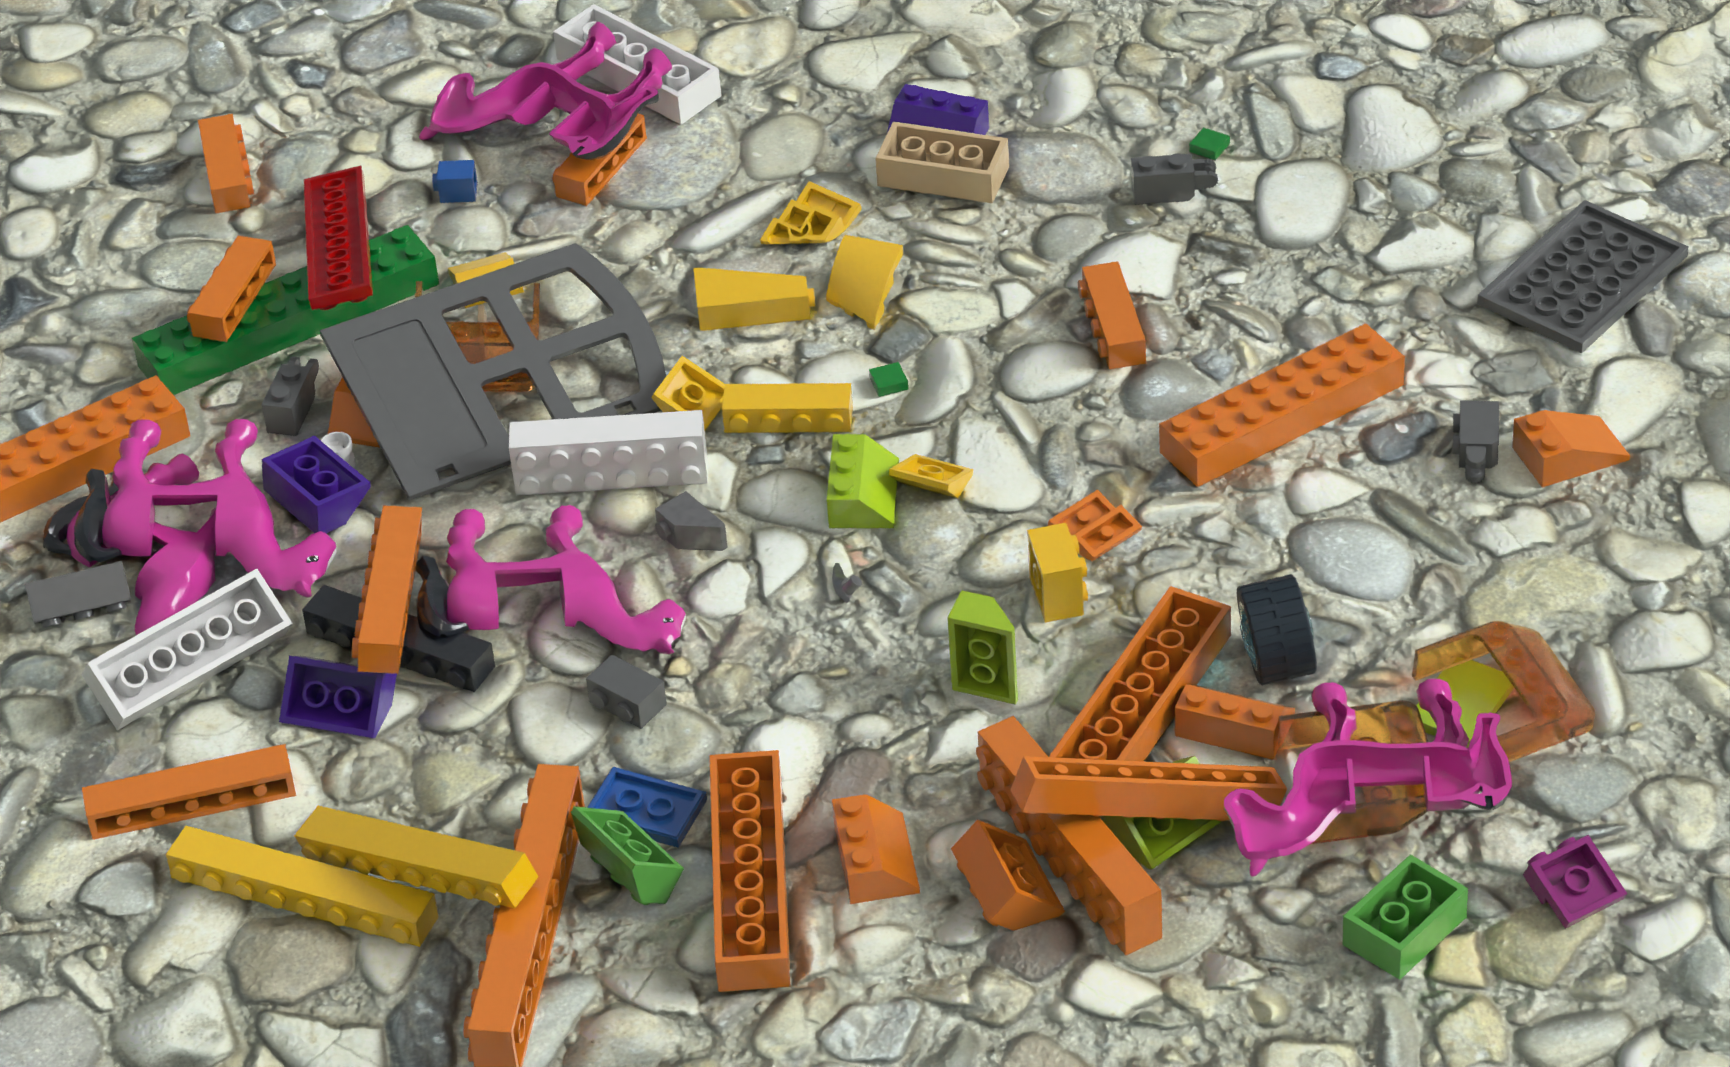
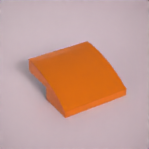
M1098 489L1051 518L1047 525L1066 523L1070 535H1076L1079 555L1091 561L1096 560L1142 530L1139 522L1122 505L1115 508Z

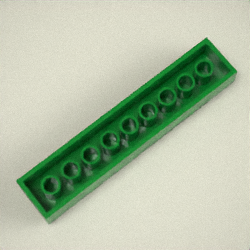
M408 225L396 228L391 232L369 240L373 296H369L366 300L358 303L350 301L340 303L329 310H312L308 298V273L306 266L264 283L227 342L192 336L187 315L133 337L132 342L137 365L147 379L157 375L169 391L176 395L320 335V330L375 312L439 285L435 256Z

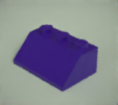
M905 84L894 101L887 133L893 122L986 135L989 130L988 100Z
M315 435L262 459L263 490L313 533L319 531L329 533L345 525L371 487L369 480Z
M289 655L279 722L376 738L392 706L397 674L358 672V665Z

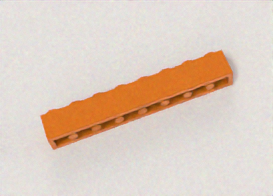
M383 505L381 518L375 517L371 551H369L368 568L365 571V585L362 587V602L359 603L355 638L352 641V658H358V672L399 674L416 572L415 566L418 560L422 536V507Z
M1023 756L1011 787V792L1021 811L1030 814L1049 813L1092 815L1096 817L1123 816L1126 818L1154 817L1157 819L1181 818L1187 820L1208 819L1227 821L1230 819L1224 810V799L1232 791L1239 788L1252 790L1265 801L1280 806L1287 787L1274 767Z

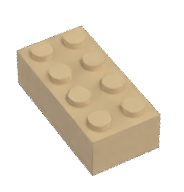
M893 122L875 158L877 186L993 203L1009 168L1008 138Z

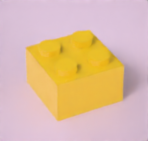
M1066 523L1027 530L1029 578L1044 622L1083 616V602L1088 601V591L1082 577H1087V566L1084 557H1078L1079 544L1076 535H1070Z

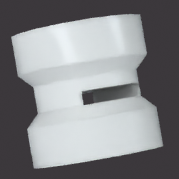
M332 432L325 435L321 441L355 469L356 462L352 452L351 437L344 432Z

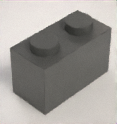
M610 655L586 678L590 703L599 709L612 713L623 722H629L640 729L667 705L663 680L614 655Z

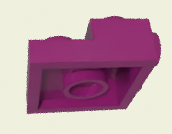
M1589 835L1578 840L1574 837L1568 838L1556 847V851L1548 855L1545 851L1536 854L1528 860V867L1523 874L1540 903H1549L1565 929L1623 900L1627 895V892Z

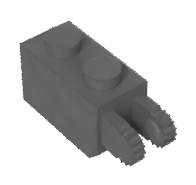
M1191 153L1131 158L1134 205L1191 200L1195 196V190L1210 189L1218 184L1219 180L1215 173L1217 169L1215 162L1211 159H1192Z
M292 356L287 364H281L262 403L267 433L289 436L298 435L315 399L314 381L319 370L317 359L310 358L306 366H301L300 358Z
M1460 400V413H1453V433H1459V435H1453L1452 454H1459V468H1465L1466 480L1471 483H1479L1485 478V468H1493L1498 465L1499 401Z

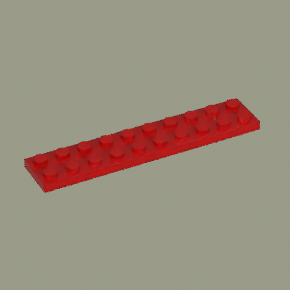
M362 166L304 179L308 298L311 309L329 310L340 303L348 301L358 303L366 300L369 296H373L365 178Z

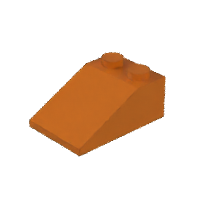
M1541 410L1514 419L1512 448L1542 488L1630 460L1629 453L1600 416Z

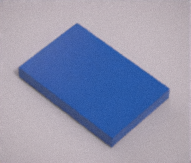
M612 767L587 808L623 811L655 842L679 848L707 802V794L705 791Z

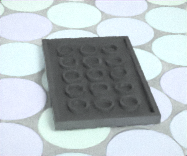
M1584 200L1478 294L1477 304L1579 353H1583L1688 256L1689 246Z

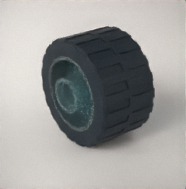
M1289 574L1238 586L1236 594L1241 636L1258 683L1263 686L1314 674L1317 670V660L1313 642V627L1309 611L1304 604L1295 576Z

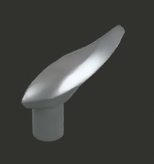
M835 563L832 574L833 587L838 597L845 603H848L852 594L862 585V581L855 575L848 579L844 575L840 564Z

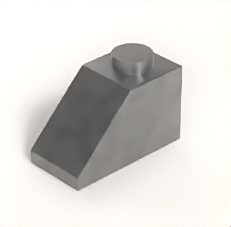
M687 491L655 508L657 522L655 529L662 540H667L676 549L723 551L728 548L725 524Z

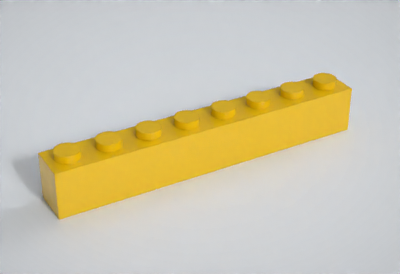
M319 805L294 835L302 847V854L307 859L332 864L340 868L345 867L357 870L366 875L370 873L382 876L390 881L399 880L407 882L415 887L424 886L441 893L449 892L461 895L470 900L474 898L487 901L494 906L503 905L516 908L539 877L523 852Z
M190 826L184 827L166 853L171 878L182 883L206 887L212 891H220L238 896L244 900H252L267 904L273 908L296 912L305 917H314L331 922L337 926L350 927L370 935L375 934L399 943L420 947L439 917L435 894L432 892Z

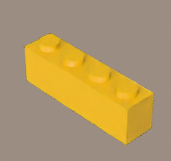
M851 383L725 384L722 404L724 433L851 432L853 413Z

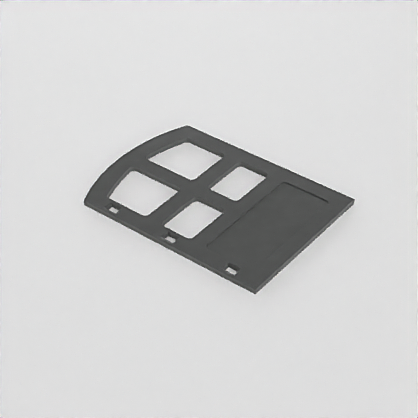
M577 243L320 330L321 338L409 501L511 464L509 435L482 389V386L520 372L526 373L552 419L618 415L616 409L629 404L634 411L622 415L647 414L661 411L651 398L666 378L664 362L656 337L644 313L629 291L608 268ZM563 272H571L613 314L611 317L545 340H537L510 291ZM479 301H485L491 308L513 350L479 363L471 364L466 360L442 315ZM620 337L626 338L634 358L640 392L586 412L576 411L550 362ZM453 468L454 475L439 480L438 472Z

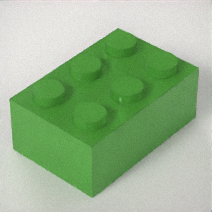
M1410 854L1343 915L1342 945L1400 980L1467 918L1468 888Z

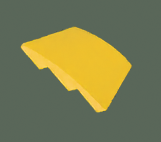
M808 181L796 201L791 199L780 218L772 219L760 238L761 244L830 242L851 225L862 210L861 205L856 201Z
M844 235L831 270L826 301L835 307L842 308L851 317L857 315L866 321L868 328L875 329L884 313V300L894 284L893 273L903 256V245Z

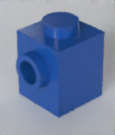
M474 160L439 161L438 172L432 175L433 191L439 192L440 203L476 202L478 181Z

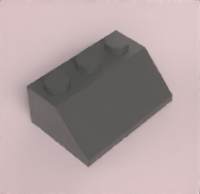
M122 561L25 584L33 621L35 624L41 622L42 628L61 624V617L74 615L75 620L94 616L93 610L106 607L107 612L125 609V602L131 601Z

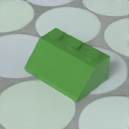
M574 806L571 815L580 844L591 854L590 858L597 864L604 866L611 873L610 877L615 882L624 885L631 892V897L636 902L643 905H649L650 903L666 904L684 868L623 811Z

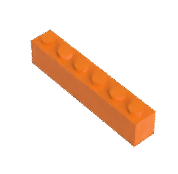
M286 744L82 787L86 817L92 840L296 796Z

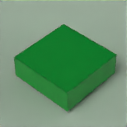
M1203 127L1189 143V152L1216 161L1230 145V136Z
M899 362L869 369V378L879 397L909 389L908 380Z

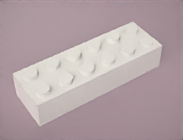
M595 4L553 31L557 60L562 62L572 57L582 48L588 38V30L597 21L604 24L614 35L616 44L604 52V61L597 68L587 72L586 75L618 92L628 87L636 79L643 68L644 55L650 49L655 47L661 50L671 62L672 69L661 77L663 84L657 90L659 94L658 102L648 104L646 107L680 125L721 97L719 68Z
M702 410L510 422L509 454L516 496L708 483V457Z
M255 569L86 664L81 675L116 730H119L285 636L293 623L258 569Z

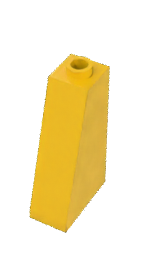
M693 268L700 331L811 319L810 307L815 306L814 288H807L806 276Z

